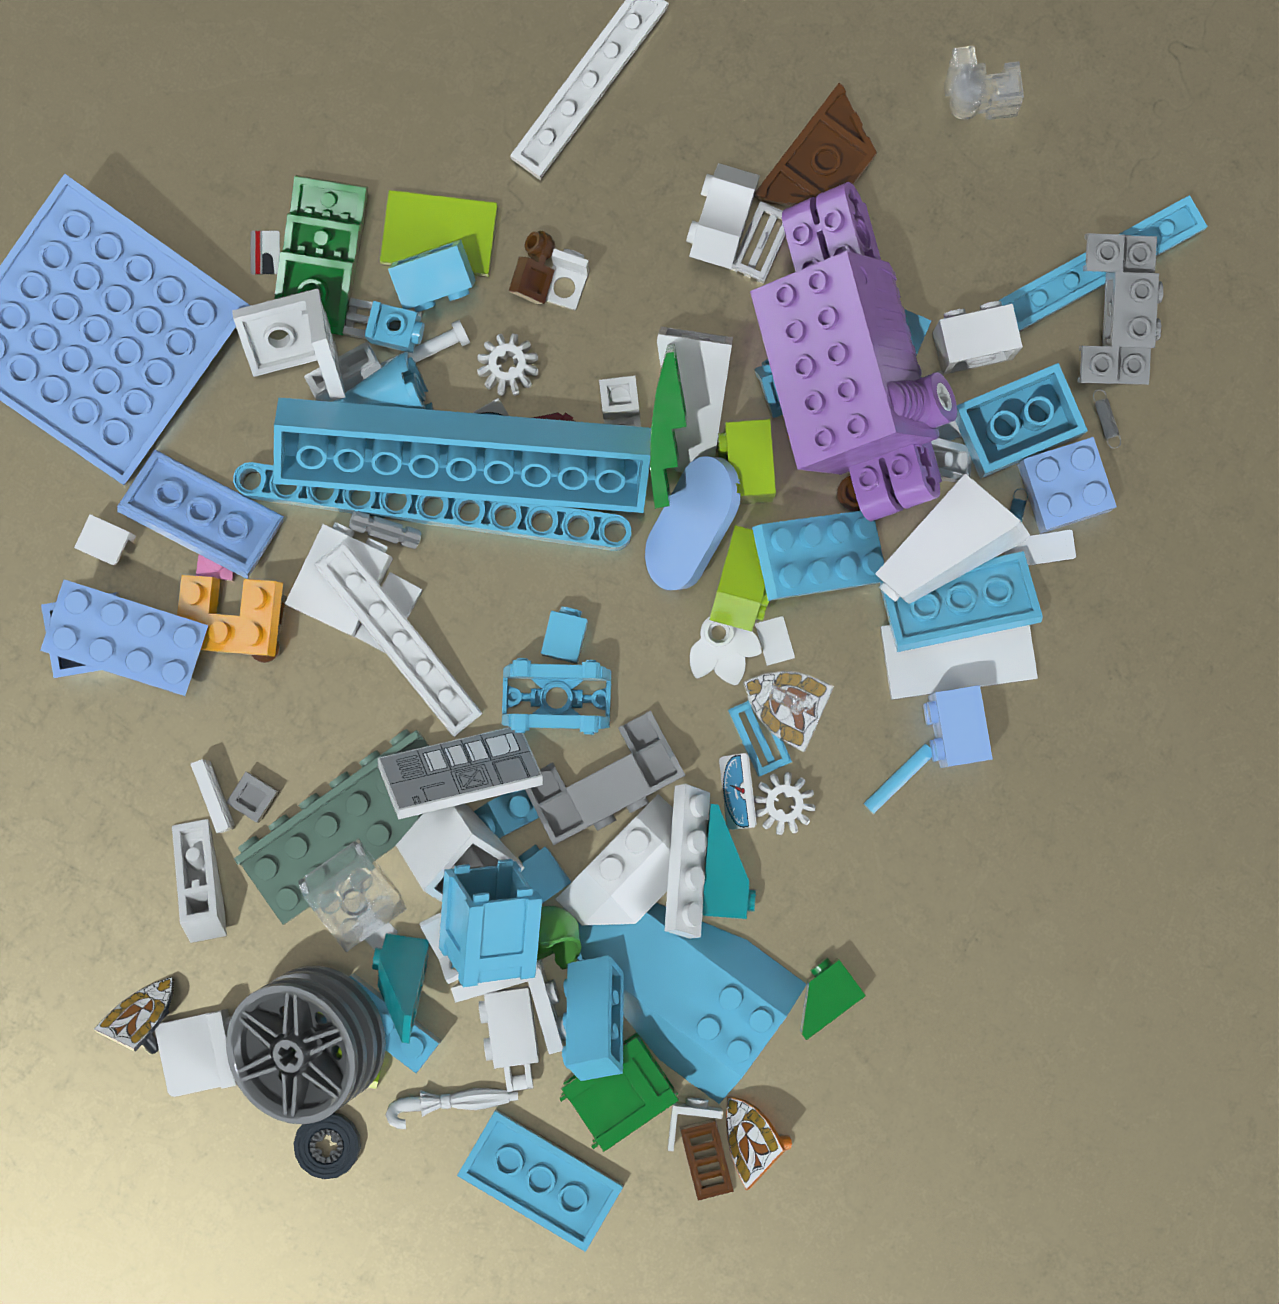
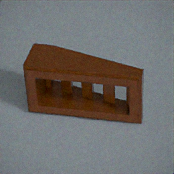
M716 1118L680 1127L698 1201L734 1192ZM712 1133L713 1140L695 1145L691 1144L690 1139ZM711 1148L716 1149L717 1154L695 1159L694 1153ZM719 1162V1169L699 1174L697 1167ZM719 1176L723 1177L724 1183L702 1188L701 1181Z

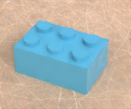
M1059 363L957 405L955 422L980 479L1018 464L1025 458L1044 453L1080 438L1088 431Z

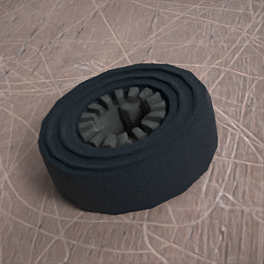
M335 1112L321 1121L302 1124L296 1132L293 1143L295 1158L300 1167L309 1175L320 1179L338 1178L347 1173L358 1160L361 1149L360 1134L354 1123L344 1115ZM325 1135H330L331 1141L338 1145L337 1149L331 1150L330 1155H324V1149L317 1146V1142L323 1141Z

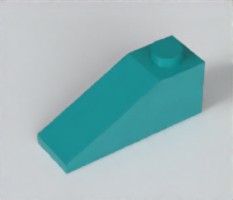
M710 804L702 914L703 916L747 919V911L754 912L756 890L749 889V879L719 805Z
M386 933L382 948H375L372 969L379 970L377 986L402 1043L409 1044L428 967L430 943L427 939Z

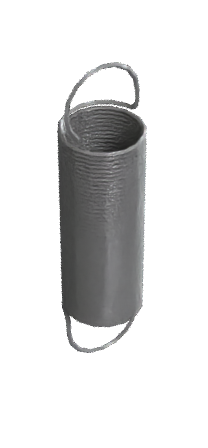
M1107 396L1102 401H1095L1107 443L1109 438L1115 436L1120 438Z

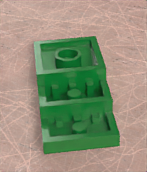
M296 175L293 182L290 213L287 214L283 250L280 251L274 300L319 289L323 309L329 320L331 334L343 336L356 273L368 187Z
M675 343L668 344L657 382L651 425L650 471L655 509L670 506L671 492L667 468L678 467L679 462L675 429L687 427V412Z

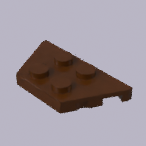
M838 83L756 190L754 197L758 200L793 206L809 198H816L819 194L846 182H850L853 185L856 183L875 158L877 152L862 128L863 124L857 112H854L842 84Z

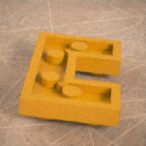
M181 575L177 616L208 625L200 651L275 657L283 583L244 579L240 616L217 614L220 579Z

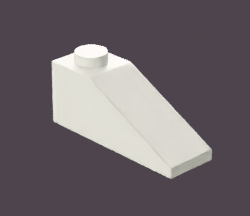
M208 819L173 825L172 834L180 924L190 943L227 936L224 901L210 822Z

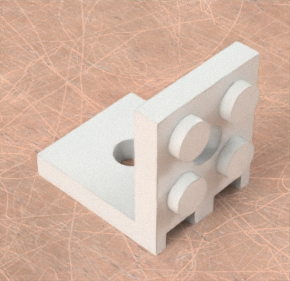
M319 289L232 310L233 319L253 377L318 361L330 400L335 401L345 398L337 346L331 334L327 314L323 309ZM275 330H284L288 333L285 338L280 340L269 337L270 333Z
M542 959L537 960L535 978L498 980L478 983L477 986L463 987L461 983H458L451 988L456 1003L528 982L549 1055L562 1051L563 1047L566 1046L563 1016L558 1017L555 1004L560 1001L555 980H547Z

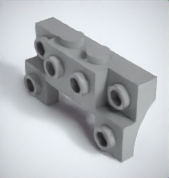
M1085 234V239L1087 240L1086 265L1083 266V271L1107 273L1102 346H1079L1081 366L1078 383L1149 385L1151 348H1155V343L1161 336V320L1157 318V305L1162 302L1163 283L1159 281V273H1155L1157 236Z
M651 710L618 727L631 754L567 788L552 762L540 769L543 776V785L525 789L553 845L592 825L595 826L597 831L617 821L614 813L626 807L629 813L649 804L646 796L685 776Z

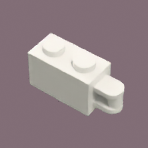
M530 987L503 989L484 994L485 1001H479L478 1003L481 1024L488 1023L490 1038H484L486 1061L493 1060L494 1069L504 1067L507 1092L533 1089L531 1063H538L540 1056ZM524 1065L525 1074L512 1076L511 1066Z

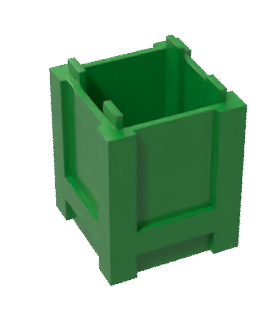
M637 1032L623 1041L622 1074L580 1081L573 1075L563 1082L564 1086L561 1087L563 1092L559 1098L561 1102L566 1098L571 1102L594 1137L591 1147L595 1149L597 1146H600L603 1152L679 1101L677 1097L678 1092Z

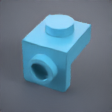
M525 789L503 794L474 811L499 839L539 818Z

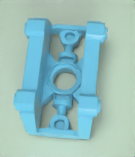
M517 658V660H513V664L503 668L502 725L511 727V730H514L515 733H525L530 728L580 729V732H584L585 735H594V733H598V729L610 728L611 670L600 666V663L596 662V660H586V662H582V665L531 664L528 658ZM508 679H531L540 688H531V693H521L517 688L508 686ZM584 680L607 681L606 688L595 691L593 695H583V690L574 689ZM552 688H562L567 693V703L562 708H551L547 704L546 696ZM521 701L531 702V707H540L532 714H507V708L517 706ZM583 703H592L596 708L605 710L606 717L580 715L573 708H582Z

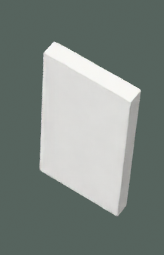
M890 625L880 627L891 700L977 685L984 687L1038 678L1030 625L897 652Z

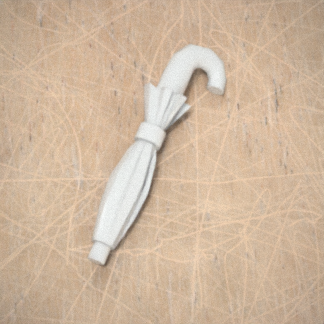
M473 1088L456 1092L452 1095L441 1094V1096H437L420 1090V1096L399 1098L390 1103L386 1112V1118L389 1125L397 1129H406V1120L398 1118V1114L402 1112L421 1111L423 1117L439 1108L486 1109L518 1100V1091L507 1092V1090Z

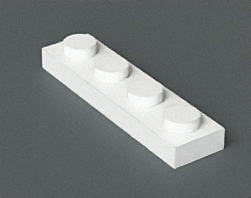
M682 784L676 785L674 790L664 931L691 939L701 937L710 792Z

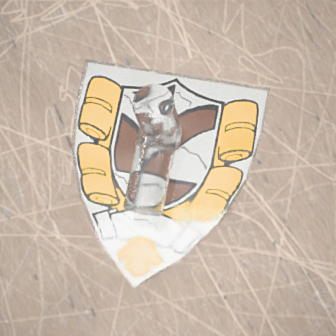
M792 671L764 673L744 681L749 703L762 724L777 738L805 752L834 686L816 677Z

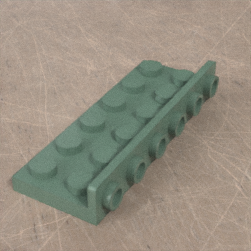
M408 729L402 731L389 741L393 747L380 755L378 750L369 754L359 762L362 766L359 771L351 776L347 771L329 783L332 790L322 797H319L317 793L311 795L298 805L302 811L295 816L289 818L287 814L283 815L268 826L271 832L261 840L254 836L238 847L241 854L236 856L234 860L243 867L282 925L294 919L396 847L397 843L420 818L422 814L398 820L378 768L379 757L429 746L420 731L415 730L412 733Z

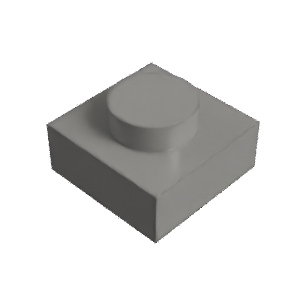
M245 772L226 803L259 823L279 791L251 773Z

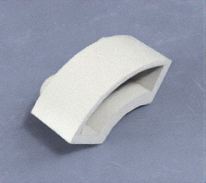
M718 163L714 175H706L701 195L707 196L699 222L692 220L686 242L692 243L689 257L725 268H732L760 175Z

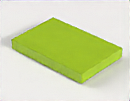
M389 190L380 263L392 265L396 261L461 239L473 274L489 277L498 204L495 202Z

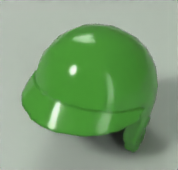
M557 906L541 907L537 960L555 954L556 964L562 970L568 969V963L576 961L582 948L579 925L574 916L567 910Z

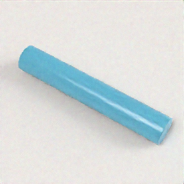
M924 744L863 803L865 807L874 814L932 758L931 748Z

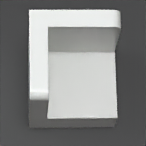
M89 515L74 548L111 565H116L127 541L134 542L136 535L93 515Z

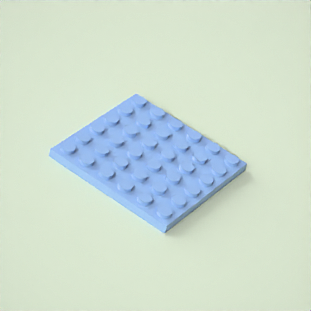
M64 174L0 265V401L125 485L235 329L236 325L232 310L251 305L74 179Z

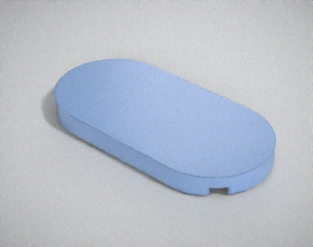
M703 456L693 460L685 468L671 493L670 506L663 508L648 536L645 547L647 570L652 580L665 590L687 589L697 583L738 511L741 494L737 493L736 483L740 484L738 474L734 467L725 459Z

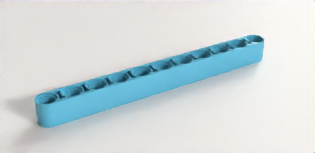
M253 462L244 463L235 470L233 475V483L236 489L247 498L351 514L359 511L370 514L372 517L376 516L610 551H620L626 548L632 537L631 526L628 520L617 514L561 506L405 494L407 497L405 507L399 511H393L388 507V500L394 493L370 491L369 501L361 506L354 505L352 502V494L355 490L334 489L333 495L327 500L317 499V487L297 486L294 493L283 495L280 492V484H273V465ZM251 472H258L261 476L260 485L253 490L245 489L244 478ZM431 498H438L443 501V509L436 516H429L424 512V505ZM467 503L477 504L480 508L479 516L473 521H465L460 517L461 508ZM504 508H510L516 512L515 522L505 527L499 525L496 522L497 513ZM540 513L548 514L553 519L552 526L545 532H539L532 527L534 517ZM575 519H584L589 524L588 532L582 537L571 535L568 531L569 524ZM619 524L623 526L626 531L625 537L619 542L609 541L604 534L609 525Z

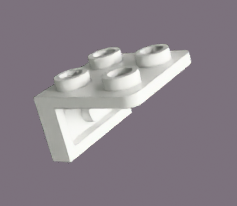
M228 1009L161 1023L155 1029L169 1095L176 1097L217 1087L223 1089L237 1085L230 1070L226 1052L227 1030L231 1020Z

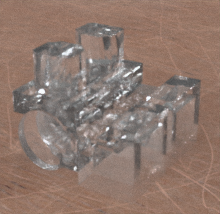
M975 46L954 48L952 50L953 59H950V67H948L944 83L945 96H950L949 109L952 115L960 120H969L981 113H986V120L1017 117L1024 98L1019 61L1004 63L1002 73L986 75V64H977Z

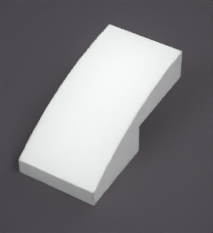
M635 376L599 380L604 424L641 427Z

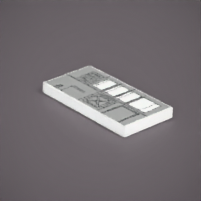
M511 727L378 758V768L398 820L543 785V776L524 733H515L514 730H511Z

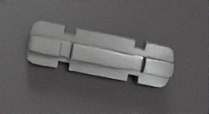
M353 512L349 522L351 530L360 533L366 531L370 536L392 543L401 542L402 546L408 548H417L421 539L420 530L407 526L402 528V524L376 516L370 518V514L364 512Z

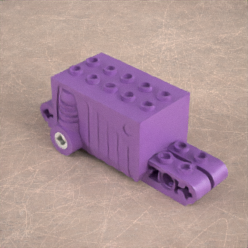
M846 182L819 194L816 198H809L783 210L782 223L796 272L750 291L797 469L839 475L850 472L860 510L864 517L872 522L902 511L904 508L908 509L939 497V483L942 482L931 441L938 439L940 435L939 430L936 429L937 427L955 421L957 405L953 391L942 374L936 372L921 377L922 372L917 362L915 346L912 344L911 332L906 322L904 307L901 304L899 288L896 286V274L889 262L881 260L866 203L862 202L860 194L854 185Z

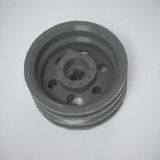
M316 965L292 969L246 997L233 1013L226 1037L228 1063L240 1090L263 1113L279 1121L291 1124H310L321 1121L366 1090L380 1072L386 1048L385 1031L381 1016L367 992L356 981L342 972ZM339 1047L342 1051V1058L337 1057Z

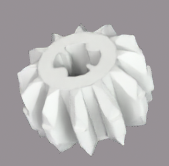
M498 334L497 342L499 346L495 347L489 341L484 343V347L490 355L478 354V361L486 364V366L479 368L477 372L480 377L489 376L485 382L487 389H491L499 383L498 395L503 396L506 392V387L511 386L512 393L516 396L519 395V388L517 386L519 382L526 388L532 386L531 381L525 375H538V368L529 365L538 360L537 353L526 354L531 347V343L528 340L517 347V334L511 335L509 344H505L503 335ZM508 357H512L514 365H517V367H510L508 372H503L502 365H499V363H504Z
M790 772L785 773L783 785H780L778 776L775 773L770 775V780L774 786L773 789L763 782L759 783L758 787L767 794L766 798L753 796L755 803H765V808L755 811L756 817H761L766 813L770 816L763 823V828L768 829L776 820L778 821L776 827V834L782 835L784 832V822H788L792 833L798 832L794 819L797 818L801 823L808 825L810 820L801 813L802 809L815 811L816 807L813 804H803V799L812 797L814 792L813 790H807L803 793L798 791L805 784V779L803 778L798 779L794 786H790L792 779ZM780 793H783L785 798H793L794 806H789L792 810L788 814H785L782 809L776 810L774 807V801H779L776 796Z

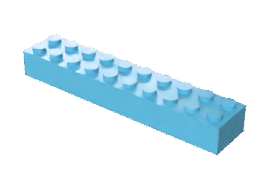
M279 397L274 422L273 484L644 513L650 466L651 428Z

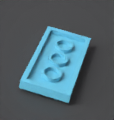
M861 511L765 523L752 527L768 601L878 584L882 581L876 575V572L884 565L875 520L872 522L867 520Z
M1024 551L995 557L910 604L901 597L895 602L881 590L897 652L1041 623L1043 618Z
M496 1109L457 1174L458 1177L584 1252L587 1251L624 1186Z

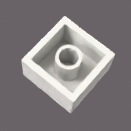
M1001 301L983 304L980 306V311L966 314L965 309L946 312L943 314L944 319L939 320L932 332L943 375L1013 360L1023 347L1013 304L1002 306Z

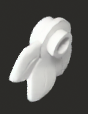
M708 617L701 626V639L692 646L690 651L692 673L696 678H701L714 670L722 680L732 685H738L745 672V657H754L762 653L758 637L751 631L709 620L710 617ZM716 626H721L726 631L725 637L721 640H717L712 636V629Z

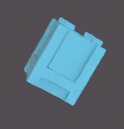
M512 859L500 860L496 866L470 869V865L466 864L454 866V869L444 870L439 949L443 956H448L459 974L458 980L463 987L513 978H520L521 980L535 978L542 897L529 886L521 874L520 866Z

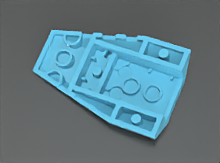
M655 903L636 924L582 926L577 921L582 945L577 960L582 961L609 955L624 972L623 1016L660 1061L718 1104L722 1102L748 1071L786 1019L807 985L748 940L705 922H702L701 937L689 939L664 931L666 906Z

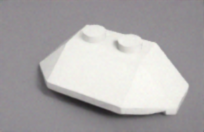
M658 794L555 900L565 910L570 912L582 926L636 924L667 892L673 807Z

